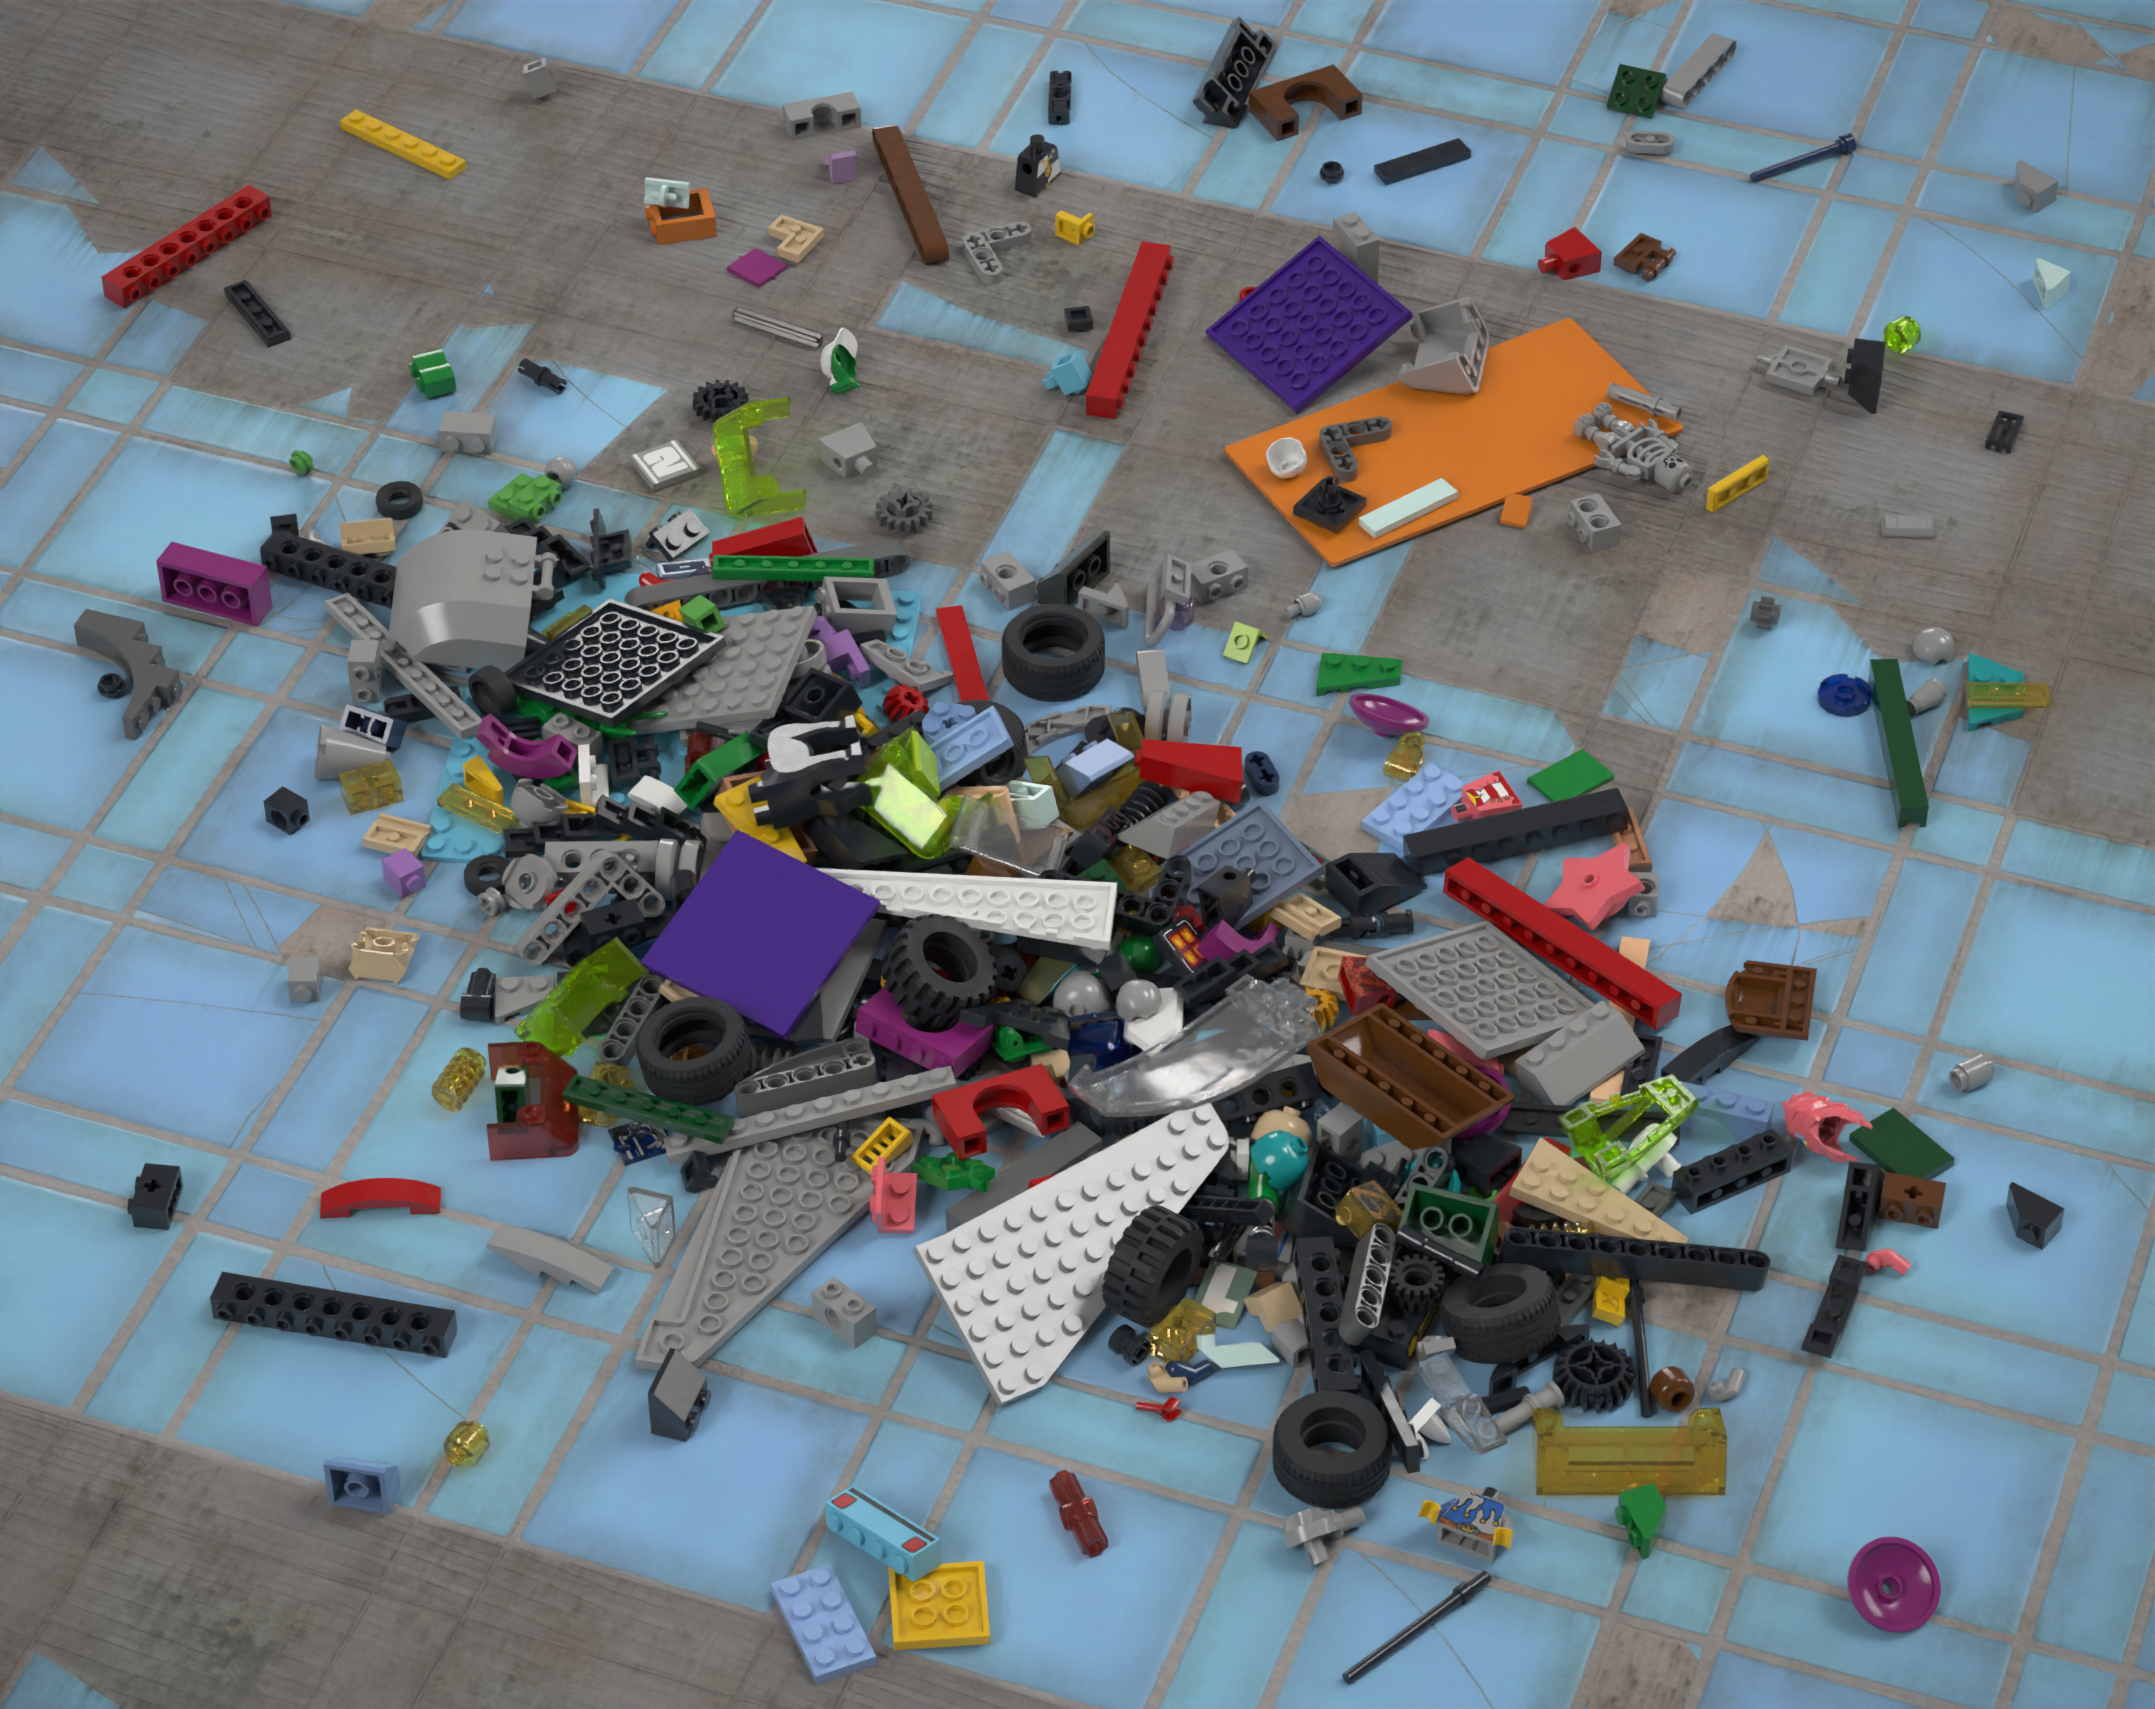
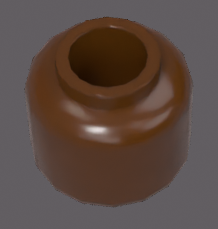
M1675 1366L1665 1367L1654 1374L1651 1379V1394L1658 1405L1665 1411L1679 1412L1684 1410L1694 1399V1385L1681 1368Z

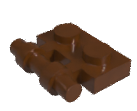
M1640 233L1614 257V266L1636 274L1641 269L1644 271L1641 275L1645 281H1649L1651 278H1656L1661 273L1663 267H1667L1673 262L1676 251L1671 247L1664 250L1661 248L1662 241Z

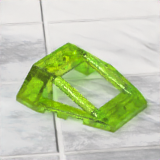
M1673 1074L1638 1085L1639 1091L1624 1096L1617 1092L1609 1095V1101L1595 1105L1593 1100L1558 1117L1560 1124L1581 1159L1605 1182L1619 1177L1622 1172L1630 1169L1650 1149L1687 1120L1698 1107L1697 1098ZM1654 1102L1668 1115L1662 1124L1649 1133L1640 1144L1632 1147L1629 1151L1620 1141L1611 1144L1616 1137ZM1636 1103L1602 1134L1596 1119L1597 1117Z

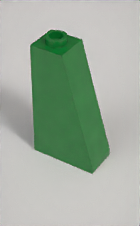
M745 732L698 759L673 791L691 810H694L718 792L722 778L744 774L755 766L756 759L763 756L766 751L749 743L750 734Z

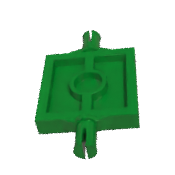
M950 1152L947 1154V1157L943 1158L921 1155L916 1164H911V1173H917L918 1179L946 1191L969 1188L984 1193L989 1190L990 1184L988 1181L995 1177V1168L983 1164V1161L967 1158L959 1161L956 1154Z

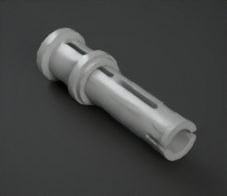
M1549 1381L1545 1383L1544 1388L1533 1395L1530 1393L1525 1395L1521 1401L1522 1403L1476 1428L1477 1438L1480 1442L1483 1441L1482 1444L1484 1446H1487L1530 1419L1539 1420L1543 1418V1413L1553 1407L1559 1408L1563 1406L1565 1401L1559 1387L1554 1382Z

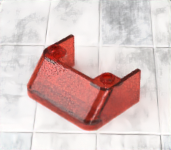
M537 1041L488 1043L491 1080H496L499 1066L513 1064L528 1066L529 1078H541L540 1104H530L520 1108L517 1112V1122L487 1124L490 1161L568 1157L575 1154L579 1149V1105L564 1102L562 1093L574 1075H578L577 1069Z

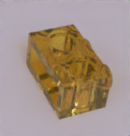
M596 1061L589 1078L634 1090V1081L631 1080L629 1067ZM578 1105L579 1123L613 1129L617 1119L622 1118Z

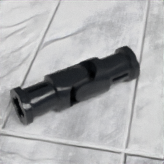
M1411 909L1406 910L1405 913L1388 914L1387 911L1366 913L1362 916L1350 914L1347 918H1341V927L1327 933L1326 937L1327 940L1333 941L1334 938L1351 937L1352 940L1359 939L1362 935L1367 938L1388 937L1390 933L1407 932L1408 935L1414 933L1413 914ZM1375 918H1377L1380 922V932H1376L1378 922Z

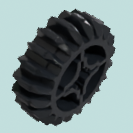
M1591 1337L1589 1342L1585 1343L1579 1339L1576 1345L1569 1343L1566 1350H1560L1558 1358L1555 1359L1553 1364L1552 1380L1561 1390L1564 1401H1570L1572 1408L1582 1406L1584 1412L1590 1408L1594 1409L1597 1414L1600 1408H1604L1609 1412L1612 1405L1620 1408L1623 1401H1628L1635 1388L1636 1370L1635 1366H1633L1632 1357L1626 1354V1349L1618 1350L1616 1342L1608 1345L1605 1339L1601 1342H1594Z

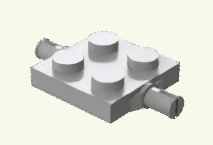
M1784 345L1782 350L1774 356L1759 352L1756 362L1770 365L1765 376L1766 382L1813 396L1818 387L1824 382L1839 386L1842 380V376L1829 373L1832 367V358L1792 346Z

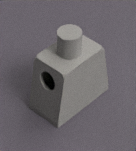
M862 422L818 439L819 459L842 477L850 478L862 474L863 477L869 478L876 472L877 448Z

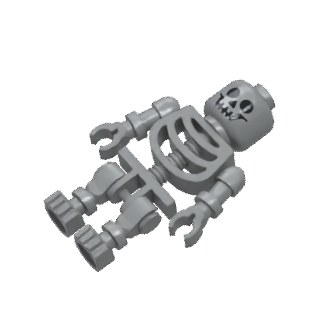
M1601 402L1600 405L1596 406V409L1592 410V415L1588 413L1586 415L1583 414L1582 417H1579L1578 421H1575L1574 434L1583 440L1588 439L1591 442H1595L1600 449V456L1594 455V464L1596 466L1607 469L1612 468V472L1616 474L1622 473L1626 475V478L1634 481L1639 480L1641 477L1649 479L1654 475L1656 483L1671 493L1686 490L1692 484V466L1676 455L1678 444L1673 439H1668L1667 433L1659 430L1657 423L1653 419L1649 418L1648 427L1643 422H1640V427L1635 429L1632 423L1618 420V417L1612 415V406L1610 404ZM1598 427H1605L1606 429L1610 431L1612 430L1613 432H1601V429H1599ZM1627 452V460L1625 463L1623 459L1618 457Z

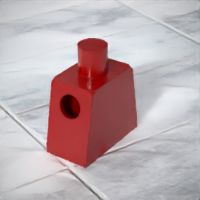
M1573 227L1547 241L1544 258L1538 260V267L1543 274L1554 271L1562 280L1595 274L1601 271L1602 251L1576 227Z

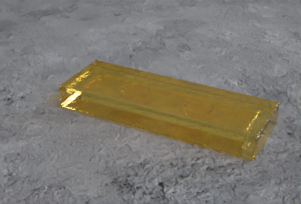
M1966 682L1965 684L1967 708H2050L2051 698L2048 683Z
M454 782L437 798V806L502 835L503 829H515L519 825L520 820L515 817L511 808Z

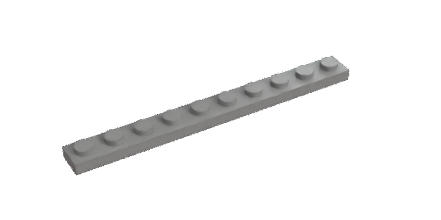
M348 592L324 601L325 610L356 640H379L381 664L455 735L463 740L477 733L482 719L421 661H413L406 655L407 650L399 643L394 645L388 640L389 631Z
M951 1066L935 1068L931 1071L907 1075L903 1078L880 1082L872 1086L849 1090L829 1097H821L817 1100L793 1104L785 1108L762 1112L758 1115L734 1119L735 1125L722 1145L681 1133L663 1138L669 1164L673 1165L687 1161L693 1150L704 1152L705 1156L929 1100L932 1099L934 1094L957 1088Z

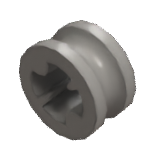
M490 887L485 893H481L477 897L479 906L489 916H494L497 914V910L500 911L505 908V901L495 888Z

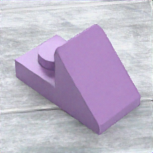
M855 150L822 156L824 166L829 165L831 182L833 184L854 181L856 179Z

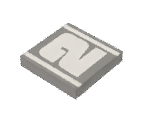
M677 439L630 456V463L653 492L700 475L699 466Z

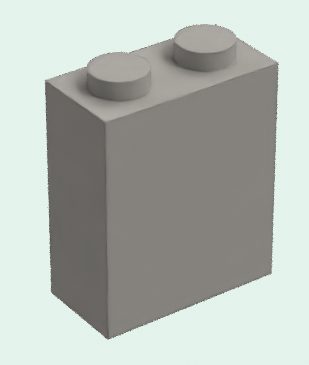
M1355 212L1333 219L1332 246L1378 284L1380 239Z

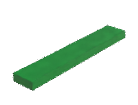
M713 555L712 579L824 581L825 576L874 578L873 558Z

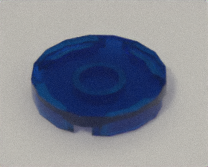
M1836 674L1823 679L1820 683L1817 701L1820 707L1830 714L1841 717L1858 716L1866 712L1871 706L1872 690L1869 684L1862 678L1855 676V679L1848 678V674Z

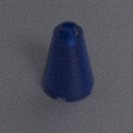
M1113 1018L1070 1030V1042L1067 1050L1069 1060L1072 1056L1093 1053L1096 1059L1095 1072L1113 1076H1124L1123 1073H1127L1129 1067L1130 1044H1125L1123 1037V1018Z

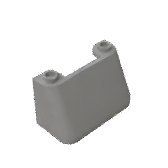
M1468 296L1415 311L1410 329L1412 335L1415 338L1417 337L1420 343L1414 367L1410 362L1405 363L1399 371L1402 384H1406L1409 389L1462 395L1478 392L1489 345V333L1472 298Z

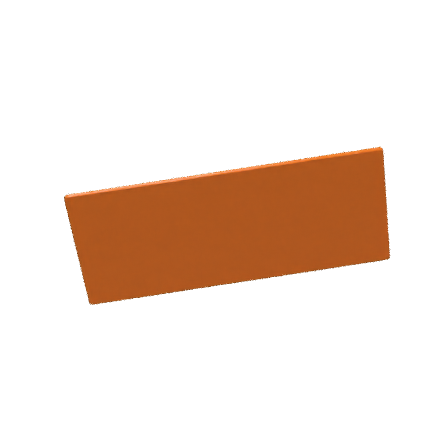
M1566 318L1489 347L1479 390L1476 393L1462 395L1409 389L1406 384L1403 385L1401 381L1230 444L1225 447L1224 453L1330 566L1337 567L1505 501L1508 493L1522 495L1595 467L1594 455L1600 456V449L1595 442H1591L1588 439L1583 440L1576 436L1573 430L1575 421H1578L1579 417H1582L1583 414L1586 415L1588 413L1592 415V410L1596 409V406L1600 405L1601 402L1610 404L1612 406V415L1618 417V420L1632 423L1635 429L1640 427V422H1643L1648 427L1649 418L1653 419L1657 423L1659 430L1667 433V438L1682 433L1683 425L1679 421L1675 422L1659 415L1655 417L1650 415L1648 411L1607 398V390L1612 382L1649 396L1652 395L1573 319ZM1373 417H1386L1392 422V435L1388 440L1350 447L1358 463V476L1352 482L1339 481V486L1366 497L1367 504L1342 530L1336 534L1293 514V506L1325 477H1334L1319 446V431L1321 428ZM1598 427L1599 429H1601V432H1613L1612 430L1610 431L1605 427ZM1351 432L1350 434H1352V435H1359V434H1361V433H1359V432ZM1291 437L1302 443L1307 455V463L1303 472L1297 476L1288 479L1278 478L1269 468L1266 451L1275 441ZM1336 452L1333 455H1344V453ZM1440 478H1443L1458 491L1457 499L1378 538H1373L1359 526L1360 517Z

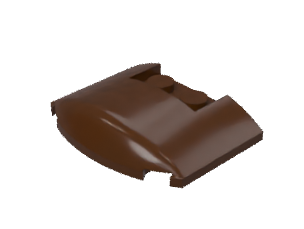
M1747 960L1743 966L1745 970L1742 972L1735 971L1732 974L1725 993L1726 1013L1735 1030L1742 1033L1808 1041L1817 969Z

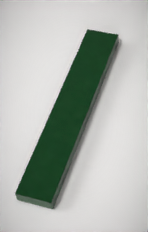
M577 1074L574 1075L562 1093L564 1102L721 1145L735 1125L734 1117Z

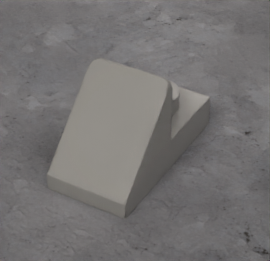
M1117 582L1107 594L1085 586L1078 592L1079 609L1087 612L1093 618L1123 628L1129 626V605Z

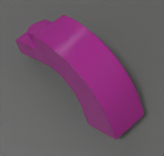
M492 714L483 717L475 736L490 750L487 759L510 773L528 778H552L570 771L578 752L559 733L543 741L522 739L510 732Z
M1222 919L1203 936L1196 950L1209 962L1217 956H1221L1226 961L1243 949L1252 954L1270 941L1276 945L1275 937L1280 929L1271 921L1252 940H1249L1239 935Z

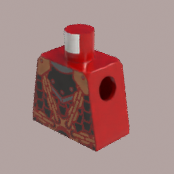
M1342 956L1338 979L1351 1016H1358L1381 1002L1387 1007L1392 1008L1396 1002L1398 993L1365 965L1367 957Z

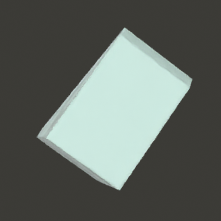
M2037 258L2035 259L2033 281L2044 309H2050L2068 292L2071 271Z

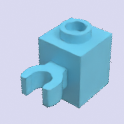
M1078 350L1058 357L1050 372L1046 373L1047 378L1041 382L1046 390L1059 385L1064 395L1073 392L1079 394L1088 388L1093 374Z

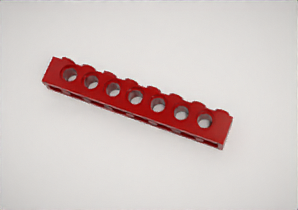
M247 185L101 276L104 297L124 309L271 217L270 197L253 186Z

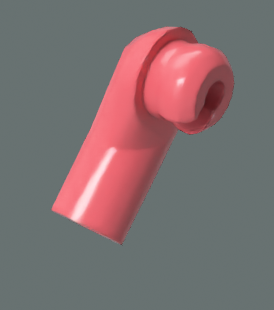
M1889 1248L1872 1251L1865 1260L1868 1263L1867 1270L1873 1273L1877 1272L1878 1269L1891 1267L1903 1276L1912 1265Z

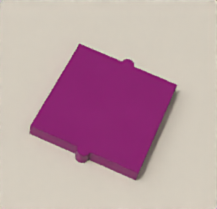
M757 248L752 249L743 256H739L738 260L727 266V271L758 288L770 280H775L777 275L787 269V264Z

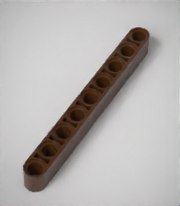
M893 124L872 128L875 149L923 264L949 260L946 238L898 125Z

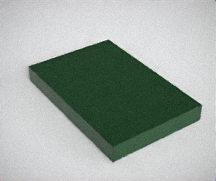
M1894 1107L1869 1121L1872 1124V1129L1861 1126L1851 1132L1849 1136L1851 1143L1876 1164H1879L1886 1172L1931 1180L1954 1166L1955 1158Z

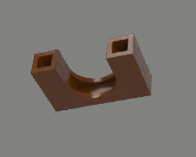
M1334 64L1249 91V112L1276 141L1299 135V114L1290 106L1296 102L1315 101L1324 104L1340 121L1362 114V93Z

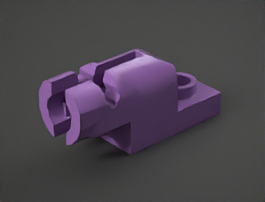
M816 616L808 639H815L824 644L827 654L826 663L830 666L832 674L847 670L851 680H856L860 689L869 686L870 668L849 630L846 629L837 633L826 617Z

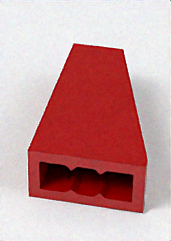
M802 516L712 541V553H709V559L713 568V555L800 557L819 552Z
M1142 739L1141 749L1135 750L1134 767H1139L1140 779L1190 792L1203 791L1211 794L1213 798L1240 803L1243 784L1242 747Z

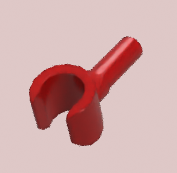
M1170 1397L1164 1405L1137 1402L1136 1404L1137 1410L1159 1413L1167 1422H1172L1182 1412V1410L1176 1409L1180 1405V1401L1175 1397Z

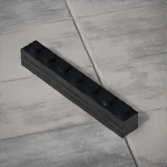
M1193 1195L1179 1215L1195 1222L1265 1226L1270 1222L1274 1211L1265 1199Z

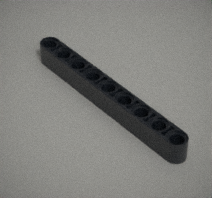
M1511 1227L1505 1231L1499 1259L1502 1263L1527 1264L1537 1267L1541 1271L1758 1291L1764 1287L1771 1262L1765 1253L1757 1250L1523 1227Z

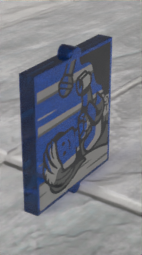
M637 1121L608 1129V1134L614 1143V1151L619 1153L625 1166L667 1153L663 1138L668 1137L667 1129Z

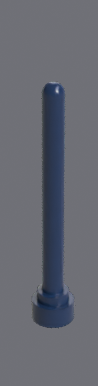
M1851 133L1840 135L1835 140V143L1754 171L1750 174V179L1758 181L1836 152L1844 154L1854 152L1856 150L1855 138Z

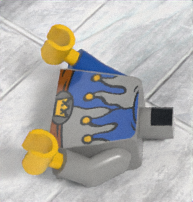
M1492 1487L1484 1488L1481 1495L1471 1491H1463L1457 1499L1454 1498L1442 1505L1425 1500L1418 1515L1420 1518H1429L1431 1524L1435 1525L1438 1522L1437 1543L1492 1563L1498 1546L1511 1549V1544L1515 1540L1512 1521L1509 1517L1505 1516L1506 1505L1499 1502L1501 1494Z

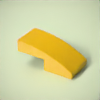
M1596 1277L1592 1317L1619 1327L1621 1326L1625 1318V1298L1630 1291L1629 1279Z

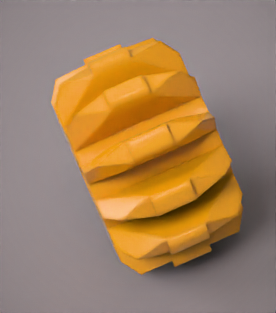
M1318 986L1315 990L1305 987L1304 990L1307 992L1309 1019L1292 1021L1293 1025H1298L1300 1031L1309 1030L1311 1035L1317 1030L1324 1033L1326 1028L1333 1029V1025L1337 1021V1017H1339L1336 996L1331 995L1329 989L1320 991Z

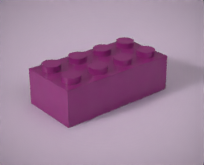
M172 541L156 560L163 602L257 627L273 607L267 566Z

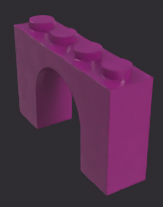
M885 987L858 1009L855 1032L929 1070L951 1066L955 1079L991 1047L994 1024L992 1023L981 1028L959 1022L950 1030L940 1033H927L910 1027L905 1022L908 1015L903 1012L904 1008L900 1004L898 1006L892 1000V993H888Z

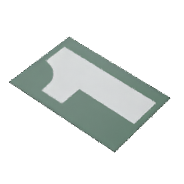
M1210 1261L1189 1315L1235 1330L1245 1305L1243 1298L1249 1295L1258 1272L1226 1261L1221 1263L1220 1266H1213V1262Z

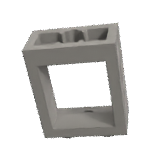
M824 577L822 587H819L817 591V601L821 603L822 616L827 618L829 624L837 633L846 629L852 634L883 629L885 635L892 634L897 612L887 579ZM838 600L871 601L873 609L840 608Z

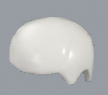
M1281 438L1272 443L1266 451L1269 468L1278 478H1293L1303 472L1306 466V452L1302 443L1294 438Z

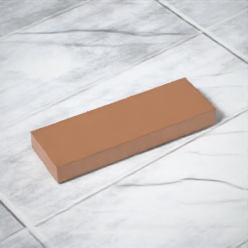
M1632 807L1628 808V830L1611 833V838L1615 847L1623 842L1629 847V872L1652 871V861Z

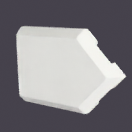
M1173 988L1159 989L1162 1004L1158 1012L1149 1016L1147 1020L1136 1016L1131 1022L1124 1021V1040L1143 1049V1053L1150 1058L1159 1053V1048L1169 1041L1174 1042L1182 1036L1184 999Z

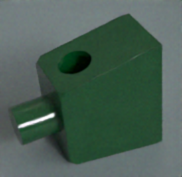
M513 1064L498 1067L495 1081L498 1132H528L531 1092L529 1067L527 1065ZM516 1102V1105H518L517 1111L510 1110L508 1106Z

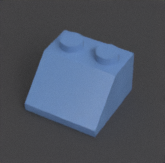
M1109 739L1099 744L1095 740L1082 749L1084 752L1078 756L1074 752L1062 759L1061 763L1063 765L1055 773L1072 799L1075 800L1117 776L1135 756L1129 750Z
M339 1456L324 1460L323 1467L329 1505L390 1514L400 1488L398 1465Z

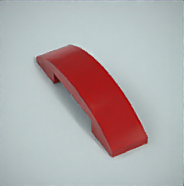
M370 1178L347 1182L321 1193L320 1219L351 1217V1209L410 1207V1215L441 1213V1187L403 1178Z

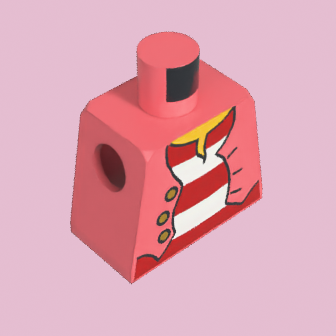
M1495 771L1464 785L1461 793V803L1452 805L1451 813L1456 822L1468 818L1469 820L1522 809V802L1501 772Z

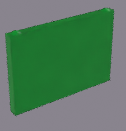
M1581 749L1528 777L1527 782L1550 802L1585 795L1613 780L1614 774L1584 749Z

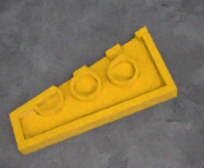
M760 776L715 796L714 805L736 829L807 864V859L789 827L775 831L773 824L757 826L753 808L766 806L768 803L766 800L752 804L748 785L762 781Z

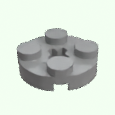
M525 854L527 856L517 857L507 866L502 878V885L505 886L506 895H503L510 906L522 911L537 912L546 903L544 897L552 893L553 887L557 882V874L544 858L534 854ZM527 878L531 879V884L528 888L525 883Z

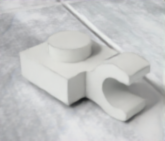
M1229 1137L1228 1152L1230 1153L1233 1166L1236 1168L1238 1180H1248L1251 1143L1249 1137L1237 1139V1142L1234 1141V1137Z

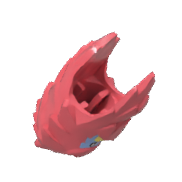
M1812 1091L1801 1093L1798 1096L1792 1094L1789 1101L1782 1102L1788 1134L1794 1139L1802 1141L1808 1151L1825 1155L1828 1159L1837 1163L1859 1161V1159L1841 1149L1838 1139L1841 1131L1845 1130L1844 1126L1847 1124L1856 1123L1872 1129V1124L1864 1118L1862 1113L1849 1108L1846 1104L1830 1101L1826 1096L1813 1095Z

